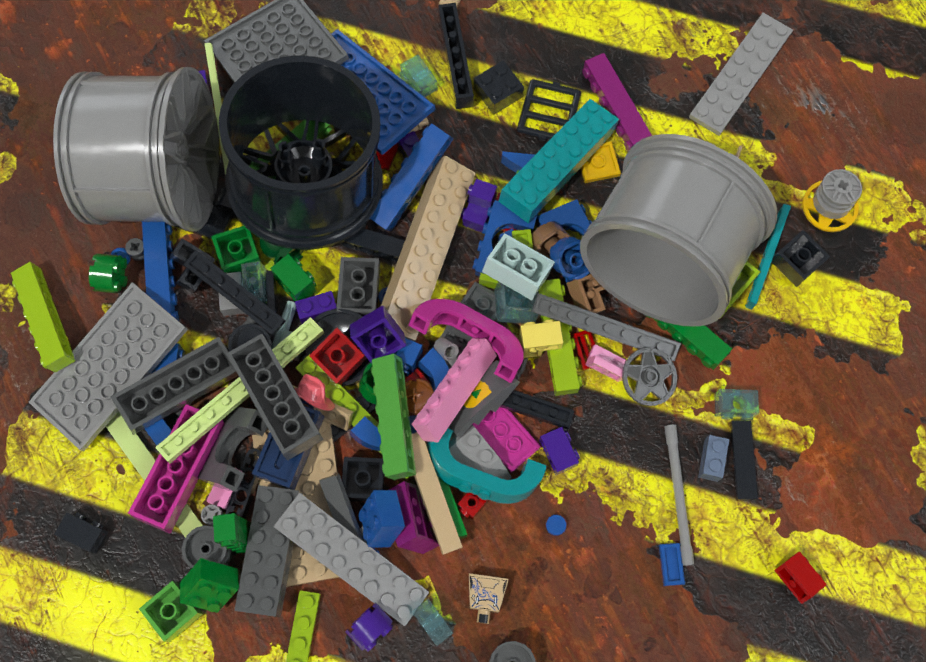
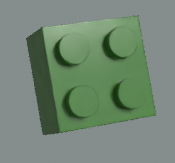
M171 581L139 608L164 642L174 640L203 615L199 608L180 603V584L175 581Z

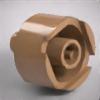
M550 221L538 227L531 234L533 250L550 259L551 247L560 239L570 237V235L559 224Z

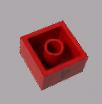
M336 328L309 355L339 385H342L367 359L360 348L339 328Z

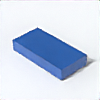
M680 543L658 545L663 586L684 585Z

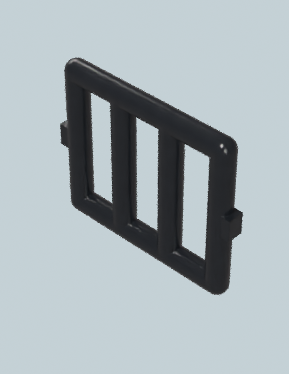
M531 79L519 118L517 132L538 137V140L541 141L550 140L555 135L554 133L525 127L527 118L564 126L577 113L581 91L561 86L559 82L553 81L552 84ZM535 87L573 96L572 104L534 96ZM531 102L569 111L568 119L565 120L529 111Z

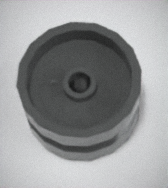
M204 525L193 529L184 539L182 546L183 559L191 568L200 558L228 566L233 556L231 549L221 547L220 544L214 542L213 526Z
M516 641L505 642L497 646L489 662H536L532 651L525 644Z

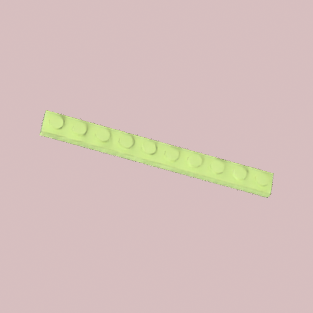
M310 317L272 349L281 367L284 368L322 336L324 331ZM240 377L155 447L169 464L250 396Z

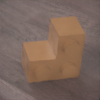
M592 274L567 283L574 306L593 313L606 310L599 292L605 288L597 282Z

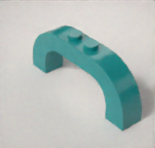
M447 428L439 442L427 441V449L435 472L441 480L459 488L462 492L472 493L483 500H491L497 503H516L529 497L541 482L547 466L527 459L520 477L513 480H505L456 461L449 450V441L453 430Z

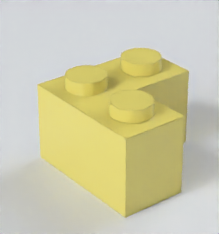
M550 319L539 324L527 322L520 327L519 341L523 349V359L541 357L542 351L562 349L563 338L560 321Z

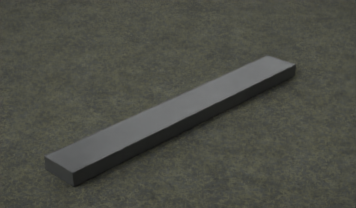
M539 293L536 295L531 310L533 313L637 349H658L664 352L672 361H675L681 344Z

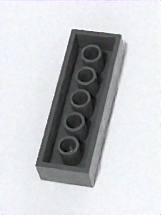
M263 334L226 353L287 461L323 440Z
M220 337L110 396L132 435L239 376L226 354L228 350Z
M258 485L234 611L281 617L294 542L274 528L273 525L297 494L301 493L300 491Z

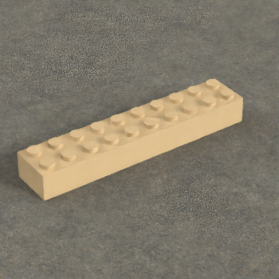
M447 156L441 157L429 175L381 304L402 329L405 338L411 341H416L419 331L408 326L412 314L420 304L431 299L467 199L469 186L472 184L475 172Z

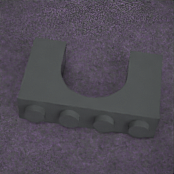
M236 407L229 413L197 477L198 479L218 488L233 492L237 491L245 473L231 466L232 456L239 443L248 435H264L267 426L258 410Z

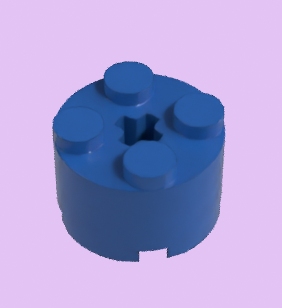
M574 237L562 238L550 249V259L555 262L553 268L567 278L577 280L587 276L590 272L585 266L580 253L581 240Z

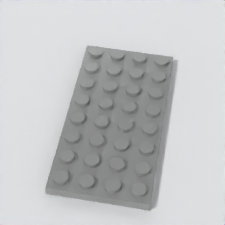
M132 282L72 351L75 362L56 373L54 372L31 398L29 403L79 450L85 451L118 412L110 396L150 375L188 329Z

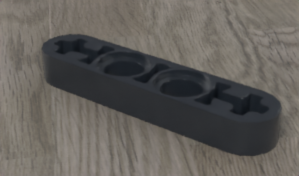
M252 448L246 453L241 467L243 473L253 472L254 468H248V466L256 465L257 460L252 458V456L257 454L259 457L261 449ZM245 474L237 491L232 493L226 510V514L237 512L244 519H246L259 478L254 476L251 482H247ZM241 490L247 493V498L243 502L238 499V494ZM235 504L243 505V508L235 506Z

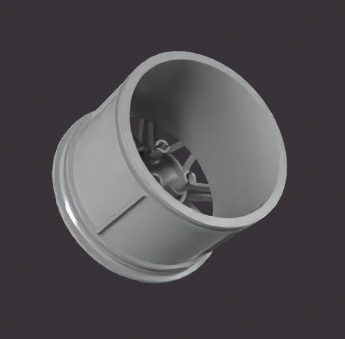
M181 67L176 72H166L162 76H106L100 72L87 71L78 72L71 76L58 100L53 134L57 178L62 195L71 213L80 222L88 225H105L111 221L166 222L171 226H180L185 231L200 230L210 217L217 192L219 135L213 100L209 88L199 71L192 67Z
M677 134L653 135L641 139L628 151L623 162L621 178L596 219L584 233L580 242V253L585 266L597 282L629 307L663 322L681 326H704L717 321L724 314L731 300L732 288L751 252L760 243L764 242L775 228L777 223V206L771 191L762 178L735 155L720 149L712 143L694 137Z

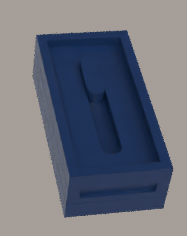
M300 398L303 404L308 405V407H304L319 431L324 415L320 411L315 410L314 406ZM269 432L252 474L267 482L286 489L295 490L312 447L287 461Z

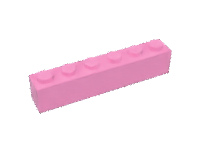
M472 338L421 412L418 413L412 426L423 441L439 442L497 355L487 339Z

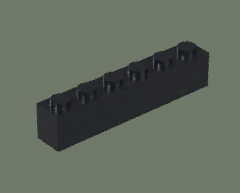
M456 2L438 5V17L455 108L473 107L474 95Z

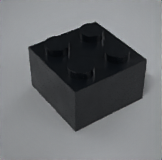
M503 60L474 77L473 89L492 114L495 115L521 99L524 86Z
M802 230L777 252L771 262L798 287L830 256Z
M344 457L342 483L349 501L366 502L373 490H384L385 474L382 470L383 459Z

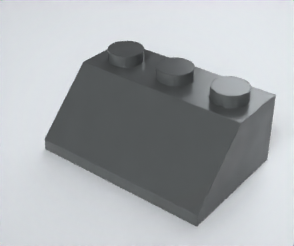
M341 257L336 312H342L338 309H346L364 317L378 308L379 258Z

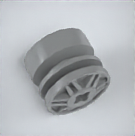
M839 169L829 172L814 193V207L821 215L830 219H840L846 216L861 196L862 185L856 175L847 170Z

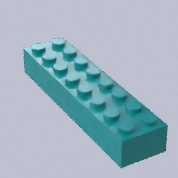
M589 99L502 188L499 202L529 223L614 133L619 118L592 99Z

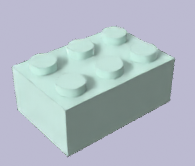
M504 234L488 256L482 272L528 299L533 300L549 276L555 262L509 235Z

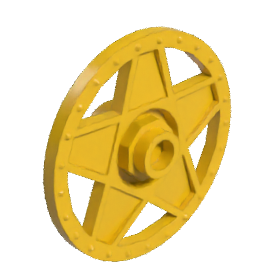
M822 181L809 187L803 197L802 207L806 218L813 226L826 232H839L852 225L859 211L858 200L853 206V216L848 213L840 219H835L845 225L828 227L834 219L824 217L819 213L817 222L809 212V210L818 212L814 207L813 198H808L811 191L820 186Z

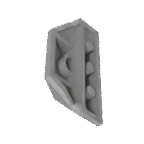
M473 425L469 427L461 438L452 432L449 450L456 461L501 479L510 480L512 478L501 459Z

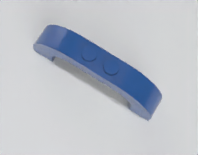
M434 348L417 365L428 376L434 392L449 371L445 360ZM417 415L409 416L411 434L417 433L412 426ZM364 416L352 428L349 435L362 446L380 451L381 435L378 432V427L373 425Z

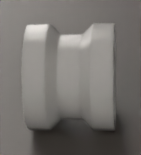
M213 504L205 506L201 512L202 521L209 526H213V516L224 515L223 510Z

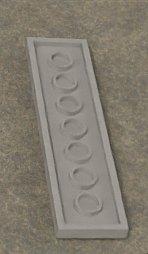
M762 13L691 112L689 118L720 136L787 41L793 29Z
M301 493L297 494L273 525L274 528L370 601L376 602L382 610L403 626H406L429 594V591L374 549L368 547L365 542Z

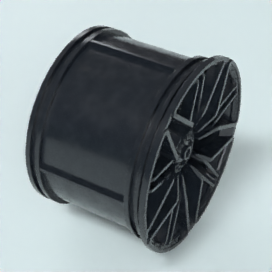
M286 56L263 62L247 71L232 85L220 109L219 131L224 152L229 160L225 175L226 192L230 206L239 221L251 233L270 244L301 250L320 249L335 245L350 238L362 229L373 216L380 202L383 187L382 168L376 154L380 138V114L376 100L367 85L344 66L313 56ZM306 120L302 140L296 137L282 123ZM310 120L315 121L313 141L307 140ZM319 122H324L341 129L323 140L317 139ZM273 126L290 141L288 144L287 141L281 142L278 151L269 132V128ZM264 132L272 154L249 148L248 145ZM347 135L352 137V140L338 157L332 155L326 149ZM358 143L364 151L357 161H345ZM243 153L248 154V155H251V156H255V157H258V158H261V159H264V160H268V161H270V162H269V163H266V162H263V161L254 159V158H252V157H249V156H247V155H244ZM246 163L256 166L260 169L255 171ZM268 176H276L277 178L275 180L269 178Z

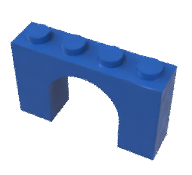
M576 199L538 215L535 224L537 227H540L552 221L559 224L564 230L577 232L583 237L592 221L587 219L584 206L579 204ZM562 275L566 284L575 280Z
M494 200L493 206L488 208L487 215L490 217L489 222L484 223L482 234H485L484 240H480L478 245L479 259L475 258L472 269H475V275L480 276L483 273L482 270L485 262L493 251L492 240L498 232L510 228L516 230L531 229V233H533L537 215L527 223L499 201Z

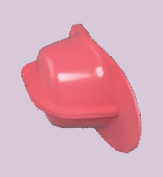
M304 374L298 387L294 388L298 396L318 409L333 410L335 408L334 403L325 396V384L317 377Z

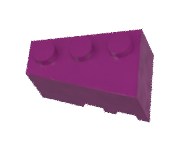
M404 481L389 489L397 491L405 524L404 529L395 540L397 547L421 554L438 547L439 544L431 529L433 528L431 522H428L424 510L426 508L417 485Z

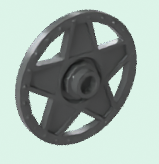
M642 348L633 352L626 359L622 370V381L626 392L634 401L645 406H656L666 402L674 393L677 385V372L672 360L664 352L655 348ZM642 353L640 365H629L637 355ZM654 353L661 356L667 364L657 365ZM672 375L671 386L668 391L664 380ZM627 376L636 381L634 393L629 386ZM651 392L660 400L651 402L643 399Z

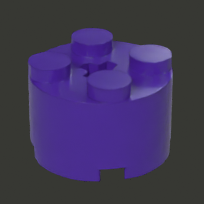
M376 602L373 604L375 609L371 610L369 607L353 623V626H351L352 631L349 628L345 631L362 651L364 649L367 652L370 651L377 644L376 638L380 635L384 637L392 629V619Z

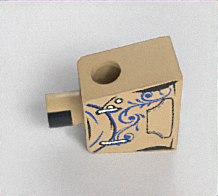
M469 574L470 609L478 610L477 623L489 624L490 612L499 613L508 579Z

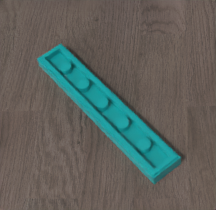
M784 204L778 211L777 223L769 237L758 268L760 273L753 282L745 304L748 309L752 310L757 304L785 225L790 205Z

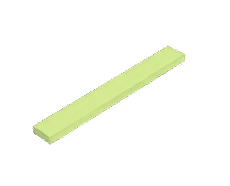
M205 43L226 175L229 160L224 152L219 131V114L222 106L213 47L211 43Z
M118 411L105 427L145 481L156 460L137 433L132 435ZM186 503L176 522L177 527L185 538L193 529L203 526Z

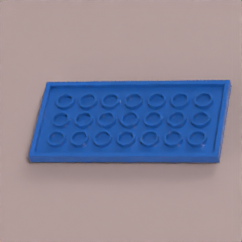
M337 29L331 35L349 57L347 61L340 65L357 75L367 85L376 100L380 114V138L376 151L383 155L435 110V105Z

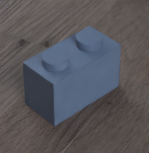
M709 435L704 440L698 478L716 482L723 478L729 439Z

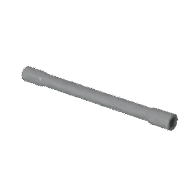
M667 425L664 428L669 451L682 565H695L680 466L676 425Z

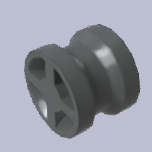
M138 238L130 239L125 246L126 252L133 260H143V241Z

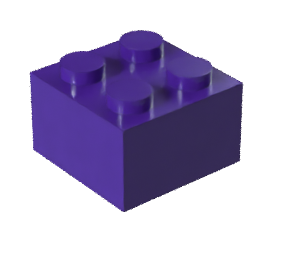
M383 305L350 324L352 340L371 363L372 359L393 354L406 346L404 332Z

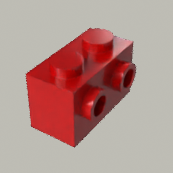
M800 551L774 570L801 604L812 598L827 585L821 575L815 571Z

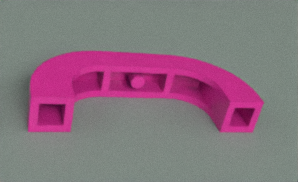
M449 299L428 300L415 309L408 326L424 335L433 326L446 324L455 327L472 338L487 339L500 359L494 374L512 383L523 362L524 355L520 342L508 329L470 307Z

